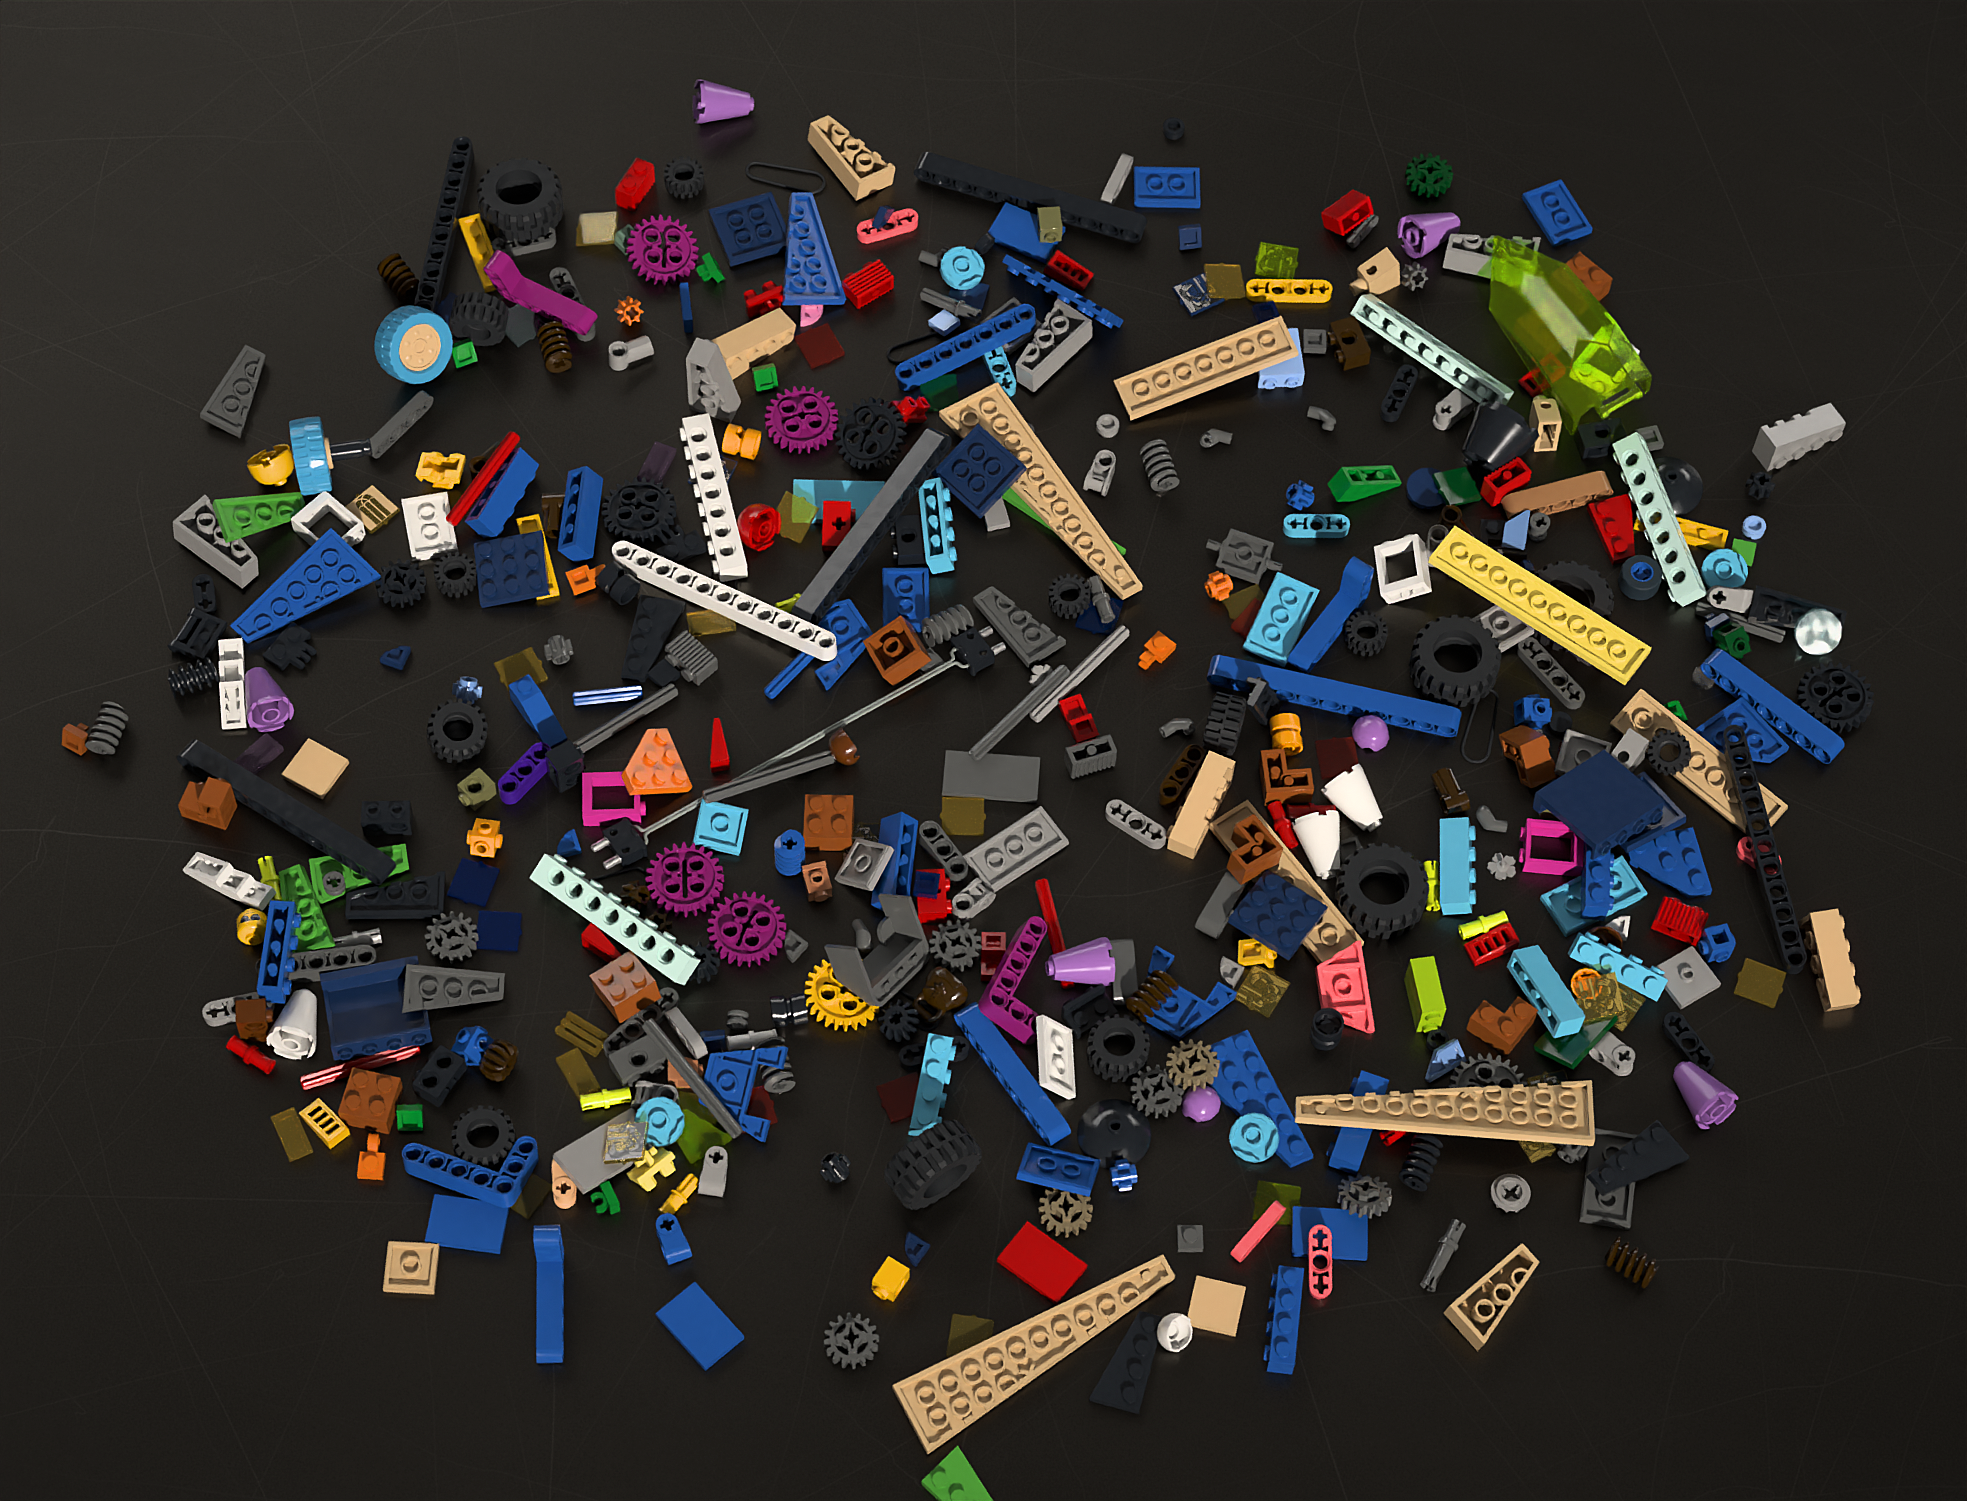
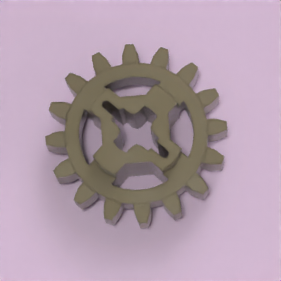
M1190 1039L1188 1045L1180 1041L1179 1048L1173 1046L1172 1052L1167 1054L1166 1070L1168 1071V1078H1174V1085L1182 1083L1183 1090L1191 1086L1192 1090L1196 1091V1087L1199 1085L1202 1089H1205L1206 1082L1213 1084L1214 1077H1218L1220 1060L1217 1059V1052H1211V1045L1203 1047L1201 1040L1198 1044H1194L1193 1040Z
M1052 1188V1192L1045 1190V1198H1040L1039 1205L1041 1207L1038 1208V1214L1043 1215L1040 1222L1041 1224L1048 1223L1047 1231L1055 1229V1236H1058L1060 1232H1064L1065 1237H1068L1070 1231L1078 1235L1079 1227L1085 1230L1087 1227L1086 1222H1091L1092 1215L1090 1213L1093 1210V1205L1089 1204L1091 1198L1088 1196L1083 1197V1195ZM1064 1203L1068 1211L1067 1217L1065 1216V1212L1063 1209Z

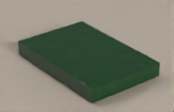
M1577 997L1575 1001L1578 1004V1006L1581 1008L1580 1003H1583V1006L1585 1008L1583 999L1579 1001V997ZM1591 1006V1007L1589 1008V1009H1593V1010H1595V1012H1597L1596 1007ZM1610 1013L1586 1019L1583 1021L1578 1033L1553 1038L1549 1030H1547L1534 1044L1535 1051L1574 1069L1618 1021L1617 1014Z

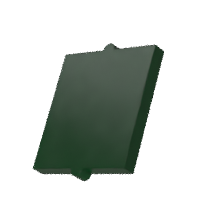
M956 374L941 375L920 385V395L930 405L926 412L941 411L959 402Z
M1466 467L1432 475L1439 489L1438 493L1442 495L1447 505L1457 506L1482 499L1475 486L1476 482L1472 480Z

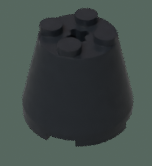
M1483 398L1477 406L1461 450L1465 456L1463 461L1470 467L1474 468L1477 465L1482 468V473L1485 476L1491 475V472H1495L1498 468H1502L1506 463L1509 464V461L1516 459V457H1521L1538 440L1539 432L1536 428L1532 427L1530 429L1524 421L1525 418L1516 411L1498 401H1495L1494 404L1488 403V400Z

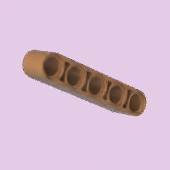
M1596 471L1508 494L1501 500V504L1508 520L1513 519L1526 510H1530V519L1535 513L1549 515L1605 500L1613 494V490L1605 472Z

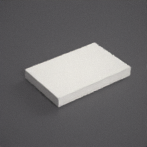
M447 492L401 499L412 562L438 558L443 555L447 556V553L450 552L451 555H455V552H458L454 527L446 521V517L450 513Z
M1045 1015L1037 1016L1040 1086L1068 1100L1075 1098L1072 1029Z

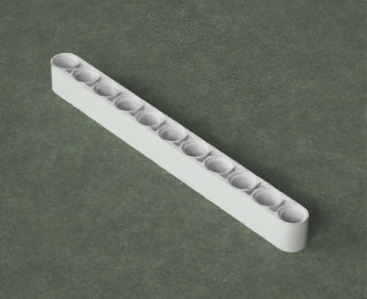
M618 541L612 547L614 562L622 566L628 574L820 660L830 661L837 655L835 635L823 628L628 541Z

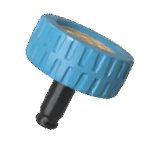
M403 306L392 311L378 326L374 343L375 355L381 368L389 375L406 383L423 384L437 377L448 364L453 347L452 334L448 324L436 313L419 306Z
M318 416L300 418L289 422L300 492L304 496L332 491L331 469L334 468L333 462L361 458L365 455L372 456L373 454L369 438L330 444L329 438H325L322 421Z

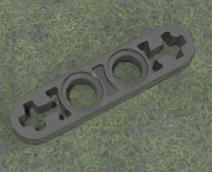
M562 267L554 268L549 275L553 291L561 295L571 292L574 294L571 300L586 306L567 269ZM560 276V278L563 279V286H561L559 279H556V277ZM595 323L585 336L575 332L577 338L581 341L592 340L596 334Z
M424 390L418 392L370 439L372 457L379 458L429 410L434 400L430 394Z
M1530 636L1518 642L1516 649L1518 656L1567 708H1580L1585 698L1583 689L1543 646ZM1531 646L1532 649L1531 651L1529 649L1524 650L1523 647ZM1544 660L1548 662L1549 667L1542 669L1537 666V661ZM1561 677L1564 680V684L1556 685L1553 683L1552 678ZM1570 695H1571V696L1577 695V696H1578L1577 700H1576L1575 698L1569 699Z
M669 987L659 990L661 995L659 1000L631 1016L604 1041L605 1056L608 1058V1055L616 1052V1050L611 1051V1045L617 1046L619 1044V1049L647 1035L642 1028L644 1022L647 1021L643 1018L645 1012L654 1011L657 1014L656 1019H654L657 1025L665 1020V1012L678 1007L679 997L676 990ZM663 997H672V1003L668 1001L664 1003ZM630 1027L639 1029V1034L635 1037H629L625 1032Z

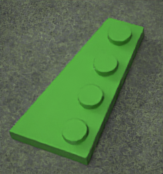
M301 492L215 499L212 506L225 543L289 522L306 504Z
M405 844L376 848L388 855L396 864V868L388 877L409 869ZM330 856L309 859L312 886L319 905L373 884V882ZM332 871L340 872L346 883L345 891L338 896L327 894L323 886L324 876ZM336 880L331 881L333 887L338 886Z
M298 864L280 871L282 901L295 902L297 912L301 913V926L296 928L295 933L298 936L297 950H293V953L324 950L336 946L305 867Z
M958 1446L921 1481V1484L938 1501H993Z

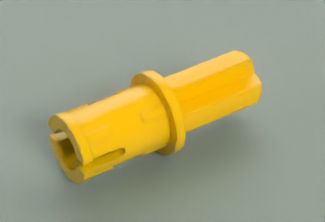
M691 1173L688 1174L675 1190H671L672 1194L658 1208V1212L661 1215L665 1213L674 1215L682 1204L687 1203L686 1199L699 1185V1179Z

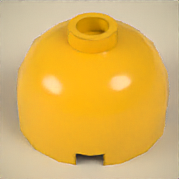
M288 444L273 446L274 451L267 452L265 449L247 461V467L256 481L265 485L274 484L275 487L287 482L286 478L291 475L294 469V458Z

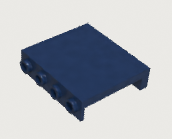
M1602 750L1535 793L1533 809L1538 813L1546 809L1549 810L1592 848L1590 859L1594 860L1600 855H1606L1614 846L1623 844L1631 835L1640 833L1645 826L1652 822H1657L1663 815L1662 810L1665 800L1606 750Z
M417 956L320 974L334 1061L340 1059L348 1060L361 1055H373L387 1050L395 1051L403 1047L421 1046L425 1043L433 1042L427 1010L402 1013L406 965H419Z

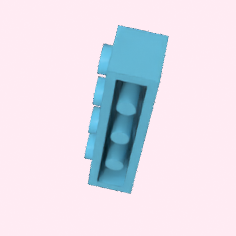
M940 477L929 479L923 483L918 491L926 562L931 573L936 574L955 570L954 561L957 560V553L955 547H952L955 535L953 527H950L949 521H953L951 508L947 505V502L951 501L948 487L944 488Z
M1469 817L1440 819V906L1443 915L1472 913V904H1476V891L1472 890V883H1476L1475 868H1472V861H1476L1475 847H1472V840H1476L1475 826H1471Z
M1578 932L1568 951V955L1571 958L1604 975L1615 973L1618 982L1658 1001L1668 982V979L1663 976L1665 973L1663 970L1653 965L1651 968L1642 965L1643 960L1632 954L1626 957L1620 953V948L1610 943L1607 946L1599 943L1600 938L1589 932H1586L1585 935Z
M1535 945L1513 950L1507 968L1532 1006L1538 1010V1015L1553 1038L1578 1033L1586 1016L1540 947Z
M932 1033L928 1034L908 1135L918 1136L927 1128L942 1122V1117H938L939 1107L944 1108L947 1093L942 1092L944 1084L949 1085L952 1071L947 1069L949 1060L954 1061L956 1046H952L953 1038Z

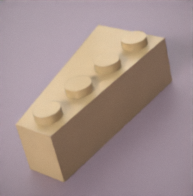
M778 308L711 341L718 344L733 380L784 345L789 344L794 338L796 324L781 308Z

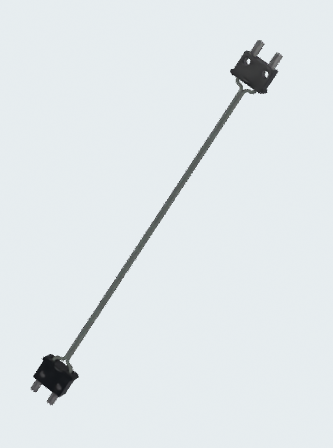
M991 626L979 632L973 627L956 637L952 636L950 640L951 660L732 781L767 769L953 665L966 668L970 675L975 676L978 671L995 663L994 655L1005 650L1006 646L1001 642L992 648L989 647L983 638L993 633ZM954 654H955L956 657L960 660V662L954 661V660H955ZM703 797L644 829L638 825H632L628 818L623 817L622 821L602 831L603 839L592 844L591 849L597 852L608 846L612 851L614 857L603 862L605 869H609L618 863L625 868L643 857L647 858V835L700 806ZM635 828L638 829L640 832H645V841L642 840V838L635 830Z

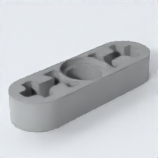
M1122 153L1103 191L1101 203L1114 205L1131 170L1134 157Z
M1112 800L1107 804L1105 816L1110 823L1152 849H1160L1165 845L1167 832L1164 827L1121 800ZM1117 809H1120V814H1112V810L1116 811ZM1132 820H1139L1143 826L1139 829H1133L1129 823ZM1156 834H1159V835H1160V839H1159V838H1156L1155 840H1152V839H1151V838H1152V835H1153V836H1155Z
M252 992L207 1003L202 1011L205 1022L210 1026H220L236 1022V1013L232 1011L235 1001L259 999L258 993ZM267 1002L268 1007H272L274 1010L275 1003ZM224 1007H227L229 1015L227 1016L225 1014ZM212 1010H217L216 1018H212Z
M677 1007L665 1012L669 1025L696 1060L708 1054L703 1040Z

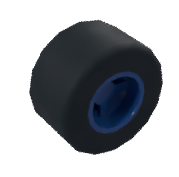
M1632 556L1622 565L1618 578L1619 588L1624 595L1631 599L1647 600L1653 597L1659 589L1662 579L1661 567L1656 560L1649 556Z

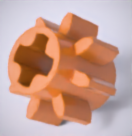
M627 296L626 300H618V308L614 309L615 312L620 314L617 320L620 322L625 320L629 326H631L632 321L640 322V314L644 313L638 307L641 302L637 299L633 301L630 296Z
M1219 571L1208 574L1209 579L1205 582V589L1209 597H1215L1219 601L1229 598L1228 593H1230V590H1233V584L1229 575H1223Z

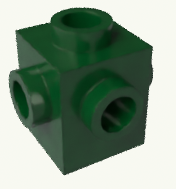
M1729 622L1712 631L1716 643L1715 649H1722L1736 660L1743 658L1744 654L1751 651L1750 639L1744 626Z

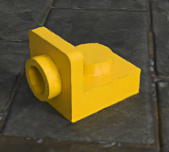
M1253 938L1239 940L1238 963L1240 965L1248 966L1264 963L1268 968H1274V959L1277 958L1276 952Z

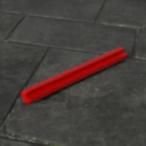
M512 431L506 435L447 515L446 521L453 526L459 524L520 441L519 435Z
M1039 879L1035 882V887L1043 918L1047 925L1052 952L1056 954L1066 950L1048 880ZM1060 981L1063 989L1072 988L1075 985V982Z
M413 1045L395 1051L387 1050L373 1055L362 1056L300 1076L302 1088L307 1090L350 1076L352 1067L370 1070L421 1053L420 1046Z

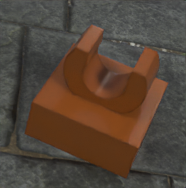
M68 723L62 731V746L82 756L87 751L85 743L88 742V733L86 731L89 730V727L83 723L78 724L77 727Z

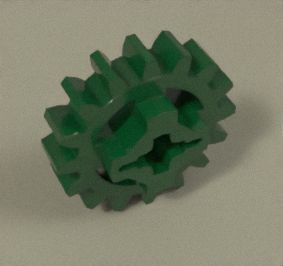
M1431 153L1428 154V157L1420 154L1419 159L1413 157L1412 162L1407 164L1405 172L1406 184L1411 185V191L1417 189L1419 196L1422 193H1426V197L1429 198L1430 194L1433 193L1435 197H1438L1439 191L1444 194L1446 193V188L1451 186L1453 178L1452 166H1446V159L1439 160L1440 155L1433 158Z

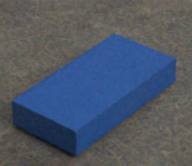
M687 282L680 283L679 289L685 333L693 332V319Z

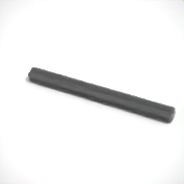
M1064 664L1059 665L969 750L971 758L975 761L980 760L1070 675V670Z
M673 683L668 684L573 742V745H578L583 753L676 697L678 695L677 688Z
M829 750L703 790L702 797L705 803H712L834 763V758Z
M648 1019L642 1025L643 1030L731 1138L738 1137L743 1132L741 1126L653 1019Z

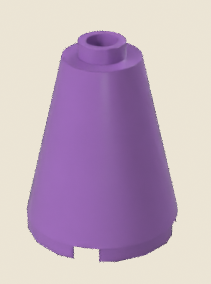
M702 79L696 80L694 89H698V93H696V96H693V117L697 119L695 123L701 124L744 116L753 111L754 99L750 97L748 92Z
M1452 212L1407 215L1401 218L1398 224V237H1402L1404 242L1401 246L1408 256L1412 258L1423 257L1448 240L1450 234H1457L1459 232L1460 219Z
M262 667L250 669L244 676L246 718L250 727H255L260 732H272L285 726L284 722L288 718L291 720L293 717L294 708L292 702L266 669Z
M1100 937L1051 955L1049 961L1045 962L1046 974L1050 975L1052 980L1093 985L1103 984L1104 986L1112 985L1110 982H1114L1115 960L1114 957H1110L1108 950L1112 949L1109 939L1107 937Z
M1681 1062L1675 1067L1673 1078L1696 1124L1701 1129H1709L1708 1124L1713 1122L1716 1125L1720 1124L1735 1110L1736 1104L1734 1101L1735 1099L1738 1100V1096L1734 1091L1693 1062Z

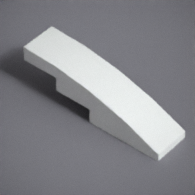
M243 639L218 640L222 729L247 728Z
M196 852L183 869L186 874L201 883L261 911L264 910L277 893L272 886L255 881L250 874L234 869L230 863L200 852Z

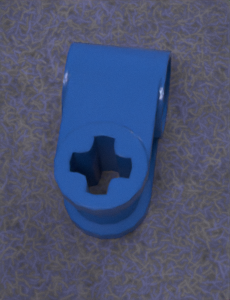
M669 1213L660 1215L656 1220V1232L668 1266L692 1257L689 1244L685 1235H683L677 1218ZM668 1225L671 1230L667 1231L663 1226Z

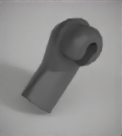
M942 247L940 252L936 254L922 250L919 261L938 267L944 254L950 248Z
M1313 406L1309 407L1307 417L1322 420V428L1325 430H1334L1336 419L1328 410Z
M1211 429L1201 435L1200 444L1207 448L1218 442L1230 444L1233 433Z
M1174 718L1160 727L1159 731L1166 738L1175 731L1182 729L1185 735H1190L1195 732L1196 727L1189 718Z
M1485 805L1477 809L1476 817L1485 830L1506 833L1508 821L1495 819L1489 807Z
M855 919L852 922V928L856 933V947L860 952L868 954L873 950L870 932L861 919Z

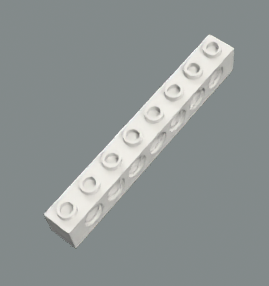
M708 413L682 418L683 427L679 428L681 441H686L687 446L684 447V454L686 460L691 461V465H688L690 478H695L696 484H693L695 498H700L701 503H698V511L700 517L704 516L705 518L702 526L704 535H709L710 541H707L709 555L714 554L715 558L712 561L713 572L719 575L720 582L748 577L747 563L710 415Z

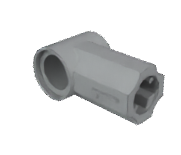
M645 335L626 343L622 341L611 343L608 349L609 366L614 370L621 371L626 369L630 362L654 354L649 337Z

